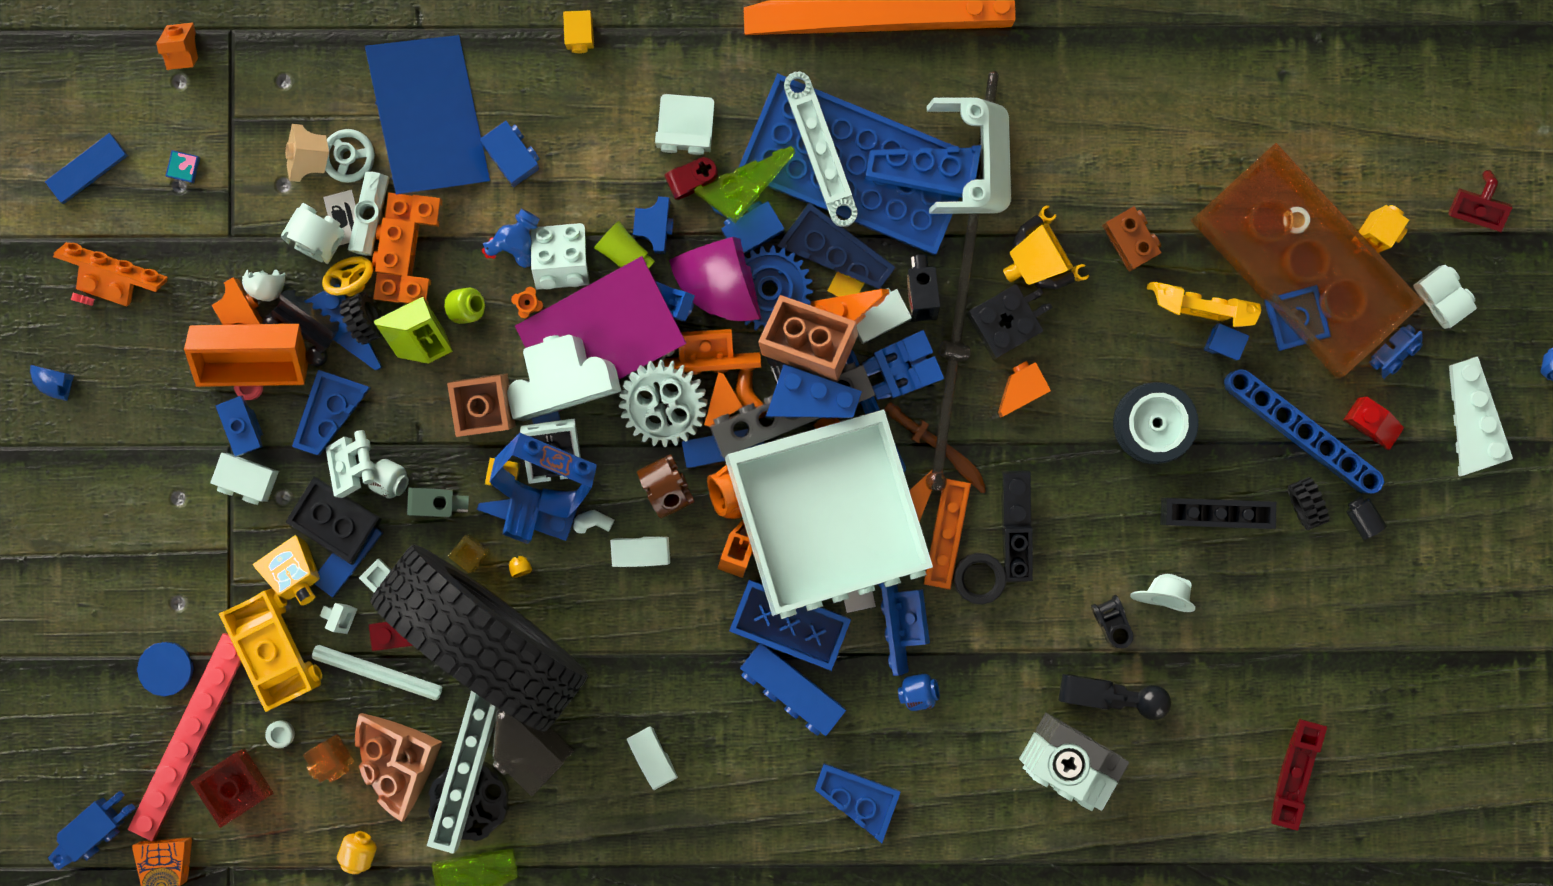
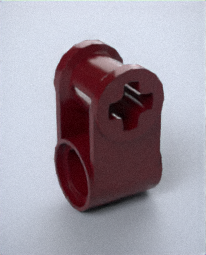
M702 157L667 172L664 177L675 200H680L715 182L718 177V170L711 159ZM704 165L710 169L708 177L699 174L702 172L701 167Z

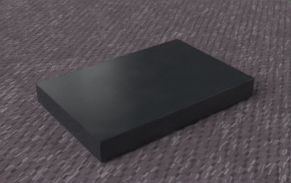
M314 476L286 520V523L344 561L354 565L382 518L347 496L343 498L335 497L333 487Z

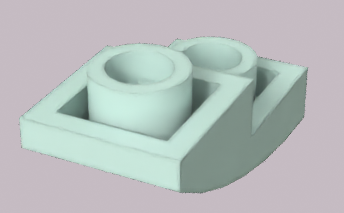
M669 537L614 538L610 540L612 567L670 564Z
M649 726L627 738L629 746L653 790L678 778L668 754L662 749L654 728Z

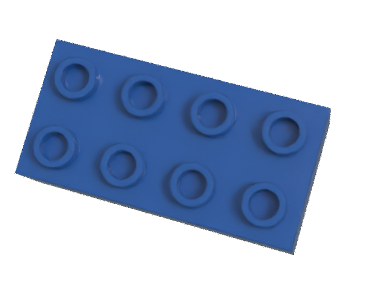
M749 579L729 631L832 671L851 618L824 607L807 611L806 606L797 608V614L781 619L780 614L772 616L763 584Z

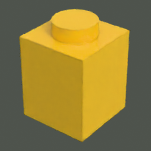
M591 11L563 12L564 40L567 50L572 49L573 53H586L588 49L594 48L593 16Z

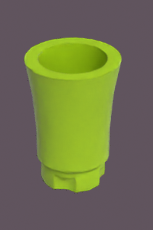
M620 221L615 223L594 247L595 250L608 257L619 267H623L643 256L648 268L655 262L647 255L648 252L628 233Z

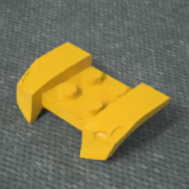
M1158 282L1147 284V289L1155 292L1158 305L1177 315L1183 313L1221 322L1233 318V327L1255 325L1261 313V306L1258 303L1235 298L1229 300L1221 298L1203 300L1201 299V294L1185 292L1184 295L1182 287Z

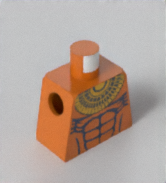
M192 837L154 841L146 840L132 845L141 886H181L186 883L189 873Z

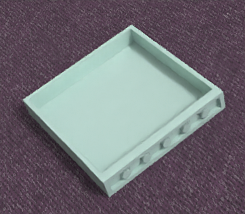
M884 410L730 453L725 457L772 616L780 614L781 619L796 615L797 608L806 606L807 611L823 607L822 601L832 598L833 603L849 599L848 593L857 590L859 595L875 591L874 585L883 582L885 587L901 583L900 577L910 575L911 580L927 575L926 569L933 567Z

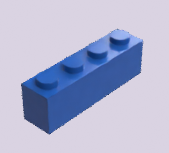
M759 643L740 667L744 671L741 675L752 685L758 682L765 688L763 693L774 702L777 699L787 705L784 710L795 719L801 716L808 722L805 726L817 736L820 733L827 736L846 711L845 707L766 645Z

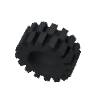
M362 291L341 302L340 308L342 310H340V314L344 316L342 318L343 323L347 324L346 329L348 332L351 331V336L353 339L356 338V342L365 345L383 336L374 323L375 320L381 318L382 311L381 309L378 310V304L376 301L373 302V298L370 295L368 296L366 292Z
M1311 477L1288 485V494L1291 497L1290 501L1294 506L1293 509L1306 530L1329 522V512L1325 506V500H1323L1321 491L1318 490L1317 484L1314 483Z

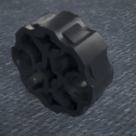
M485 761L483 762L473 796L475 801L470 807L467 817L468 822L465 825L461 840H473L476 842L488 837L504 821L509 811V785L506 779L494 770L493 765ZM450 766L433 781L429 790L430 808L428 812L432 822L435 819ZM490 784H497L501 788V795L498 797L490 795L488 786ZM480 803L482 804L484 811L489 812L492 815L483 813ZM477 821L478 823L488 822V824L485 825V827L482 829V832L479 828H470Z

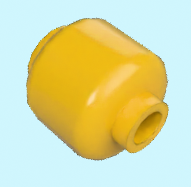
M357 831L356 833L348 834L343 838L337 860L345 872L360 874L370 868L377 846L371 839V836L365 832Z

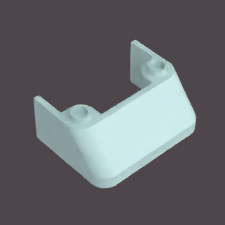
M933 98L927 105V112H960L965 123L971 126H980L982 180H972L965 185L963 189V202H936L929 208V214L1000 213L1004 211L1011 202L1009 114L1007 110L999 104L980 98Z

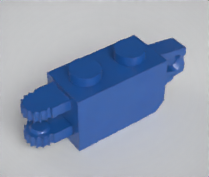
M122 791L116 793L108 801L104 798L94 801L57 834L59 845L48 857L57 870L82 858L87 861L100 850L97 846L103 840L109 842L120 833L118 827L124 823L123 820L136 808L131 803L124 807L119 814L115 812L112 807L125 796Z

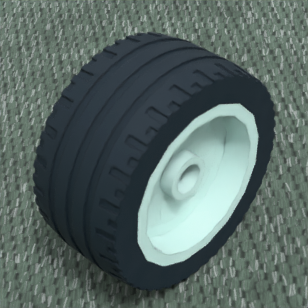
M1164 382L1146 383L1130 390L1117 405L1113 419L1114 433L1120 447L1132 458L1148 464L1167 463L1182 456L1193 444L1199 425L1197 410L1189 396L1178 387ZM1153 419L1159 420L1160 425L1154 427Z

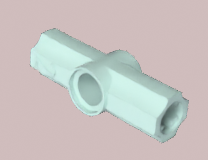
M372 171L365 172L359 202L354 209L355 220L348 251L372 256L377 226L381 224L383 218L382 210L390 179L389 176ZM368 208H374V216L369 220L363 219L364 211Z

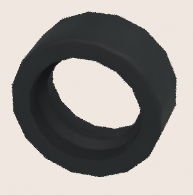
M974 553L967 555L958 563L954 570L953 581L957 592L962 598L973 604L984 605L993 602L1001 596L1006 585V574L1004 567L998 559L989 554ZM978 562L989 565L994 570L996 576L995 585L992 590L982 595L970 592L964 583V574L967 568Z

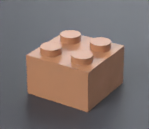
M508 373L456 380L447 383L456 437L503 431L516 427L507 397V391L510 386Z

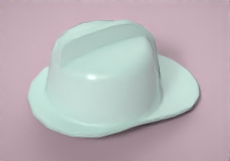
M1172 574L1158 576L1153 580L1148 591L1133 592L1130 596L1133 600L1165 606L1177 611H1195L1194 604L1190 602L1191 582Z

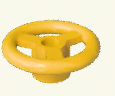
M353 256L337 262L323 277L322 285L324 290L335 296H353L362 292L365 284L372 276V262L362 256ZM359 264L352 269L341 270L347 266ZM332 278L339 279L342 283L341 287L331 286Z

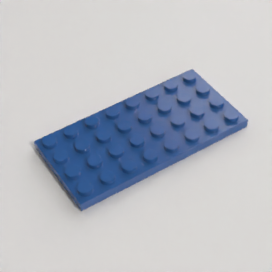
M777 73L736 174L828 212L784 90V83L787 77ZM795 80L790 83V89L794 93L802 92L806 87L805 84ZM813 88L857 208V218L854 223L936 256L953 214H929V208L936 202H958L960 197L866 180L865 175L870 150L947 149V147H954V145ZM840 206L836 210V215L848 220L852 212L849 207Z

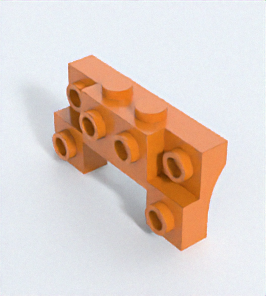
M388 192L385 218H382V224H378L376 230V240H379L378 251H374L372 265L376 267L375 272H377L374 300L409 304L424 297L427 304L429 303L427 301L428 286H431V280L413 277L412 275L419 232L418 224L439 227V208L443 202L441 198Z

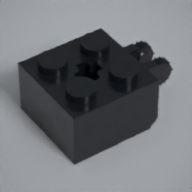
M1017 284L966 313L993 360L1043 332L1036 317L1052 309V305L1045 303L1034 312H1032L1028 305V302L1036 300L1044 294L1042 288L1024 297ZM1001 316L1010 319L1009 329H1006V326L1001 327L999 325V322L1002 320Z

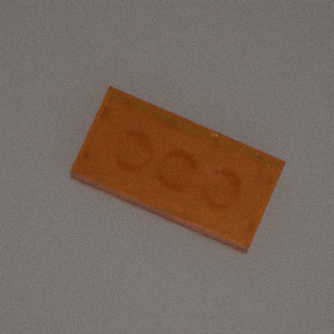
M1277 143L1261 154L1190 220L1262 299H1266L1271 304L1274 311L1300 339L1304 340L1305 345L1336 378L1343 377L1349 373L1424 303ZM1292 207L1304 208L1310 215L1309 225L1302 233L1290 232L1292 227L1300 228L1305 223L1304 215L1299 212L1292 213L1290 209ZM1284 216L1286 218V226L1284 225ZM1317 285L1320 293V309L1327 319L1331 337L1321 340L1315 337L1325 332L1313 292L1281 300L1278 295ZM1296 307H1302L1309 313V322L1306 326L1304 325L1306 321L1305 313L1297 310Z

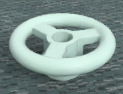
M343 129L327 138L329 153L332 145H334V157L340 163L336 171L332 167L328 155L325 171L332 178L340 182L349 183L364 178L365 172H370L374 164L375 153L373 145L367 136L356 130ZM344 137L355 138L365 148L356 150L350 143L342 142L340 139ZM350 151L351 156L348 159H343L344 152ZM367 157L362 169L354 174H346L349 164L353 163L356 159Z

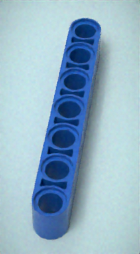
M1237 370L1230 372L1225 377L1224 387L1229 394L1360 493H1376L1382 489L1384 478L1377 469L1250 372ZM1236 375L1244 379V387L1241 390L1237 389L1233 384V379ZM1257 392H1262L1266 397V402L1263 406H1259L1255 402ZM1280 408L1284 409L1287 413V419L1284 423L1280 422L1276 416ZM1302 424L1309 431L1306 439H1302L1298 434V429ZM1323 441H1326L1330 446V452L1326 456L1320 452V445ZM1345 457L1352 464L1348 472H1345L1341 466ZM1367 474L1373 479V484L1369 489L1363 484V478Z

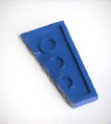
M982 145L972 146L971 148L954 146L947 147V149L870 150L865 179L963 198L965 185L972 180H976Z

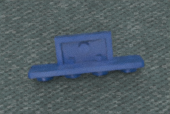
M883 582L879 584V587L882 589L883 601L881 609L885 615L887 626L885 638L889 643L890 649L888 662L893 676H899L908 673L905 646L930 643L923 589L898 592L897 584L885 587Z

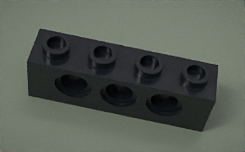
M1161 498L1160 525L1276 529L1277 502Z

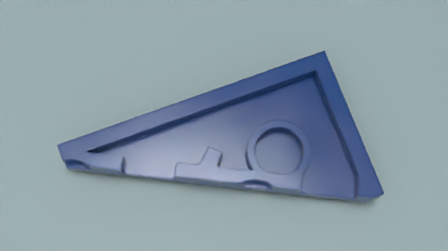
M336 284L333 287H341V285ZM323 291L303 301L305 303L312 302L314 310L321 309L322 316L330 315L331 322H339V330L333 339L374 370L383 368L371 343L361 345V343L356 342V338H352L351 331H347V324L343 323L342 320L344 316L340 314V310H342L340 304H342L343 300L347 299L346 295L335 296Z
M574 491L562 492V493H555V494H570V493H572V492H574ZM510 499L479 503L477 510L506 520ZM579 506L568 518L538 511L534 530L567 541Z

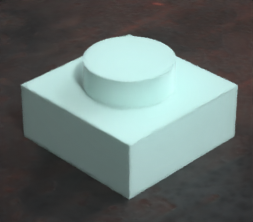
M378 558L359 579L375 592L391 569Z

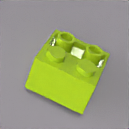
M424 297L374 321L398 358L429 364L453 352L444 328Z

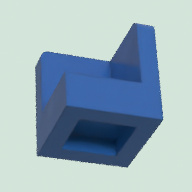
M1218 323L1213 326L1204 350L1212 354L1220 353L1231 359L1239 360L1249 336Z

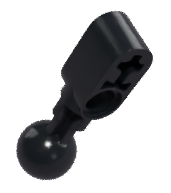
M1062 674L1058 699L1061 702L1100 709L1114 708L1121 710L1125 706L1137 708L1143 717L1150 720H1159L1165 717L1171 708L1169 693L1157 685L1146 686L1140 692L1127 690L1124 685L1114 684V682Z

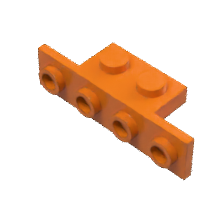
M66 242L54 252L53 256L79 266L77 290L126 307L132 301L134 285L156 292L167 282L168 278L158 274L155 270L135 266L126 260H117L103 252H94L82 248L81 245Z
M732 329L681 332L687 344L679 347V357L665 358L663 360L665 367H668L670 362L674 361V369L678 370L683 364L685 365L683 373L693 371V375L699 374L702 371L724 373L730 369L752 371L756 368H761L760 352L733 354ZM660 360L653 361L655 367H658Z

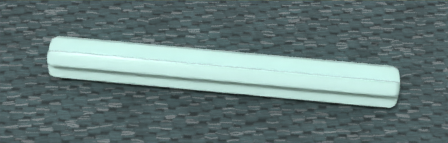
M321 645L315 646L312 653L314 660L433 700H438L442 693L440 685Z

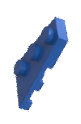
M783 365L766 417L853 418L862 391Z
M318 370L292 447L315 455H321L325 447L334 438L371 387Z
M823 763L814 788L815 791L839 810L843 811L859 826L872 834L879 842H883L901 793L899 790Z

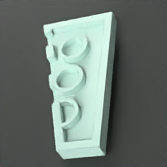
M1473 357L1450 365L1451 395L1455 409L1453 418L1457 432L1456 452L1459 455L1458 475L1463 476L1513 459L1479 358Z

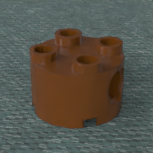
M672 454L637 471L642 487L646 490L651 505L661 519L695 502L690 490L687 488L689 486L682 472L679 473L677 469L678 466Z

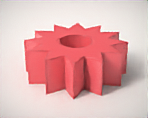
M73 293L71 297L73 301L93 306L95 300Z

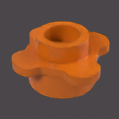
M527 287L525 291L512 296L511 301L518 308V315L521 318H528L529 314L534 311L539 312L543 308V303L538 300L536 290L533 287ZM526 300L530 301L529 305H525Z

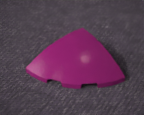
M735 237L723 239L693 249L669 260L672 272L682 291L695 295L693 303L711 315L714 314L732 321L761 319L751 268L746 265L741 239Z

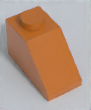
M1025 361L1012 368L1015 373L1008 377L998 411L1000 418L1051 391L1036 362L1029 365Z

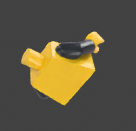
M1044 206L1039 215H1035L1019 228L1013 240L1014 249L1010 251L1014 263L1003 269L1010 283L1023 277L1028 285L1034 283L1038 288L1059 289L1074 283V281H1083L1089 277V275L1079 276L1078 269L1085 265L1072 266L1049 224L1056 218V214L1052 218H1047L1044 215V212L1050 206Z

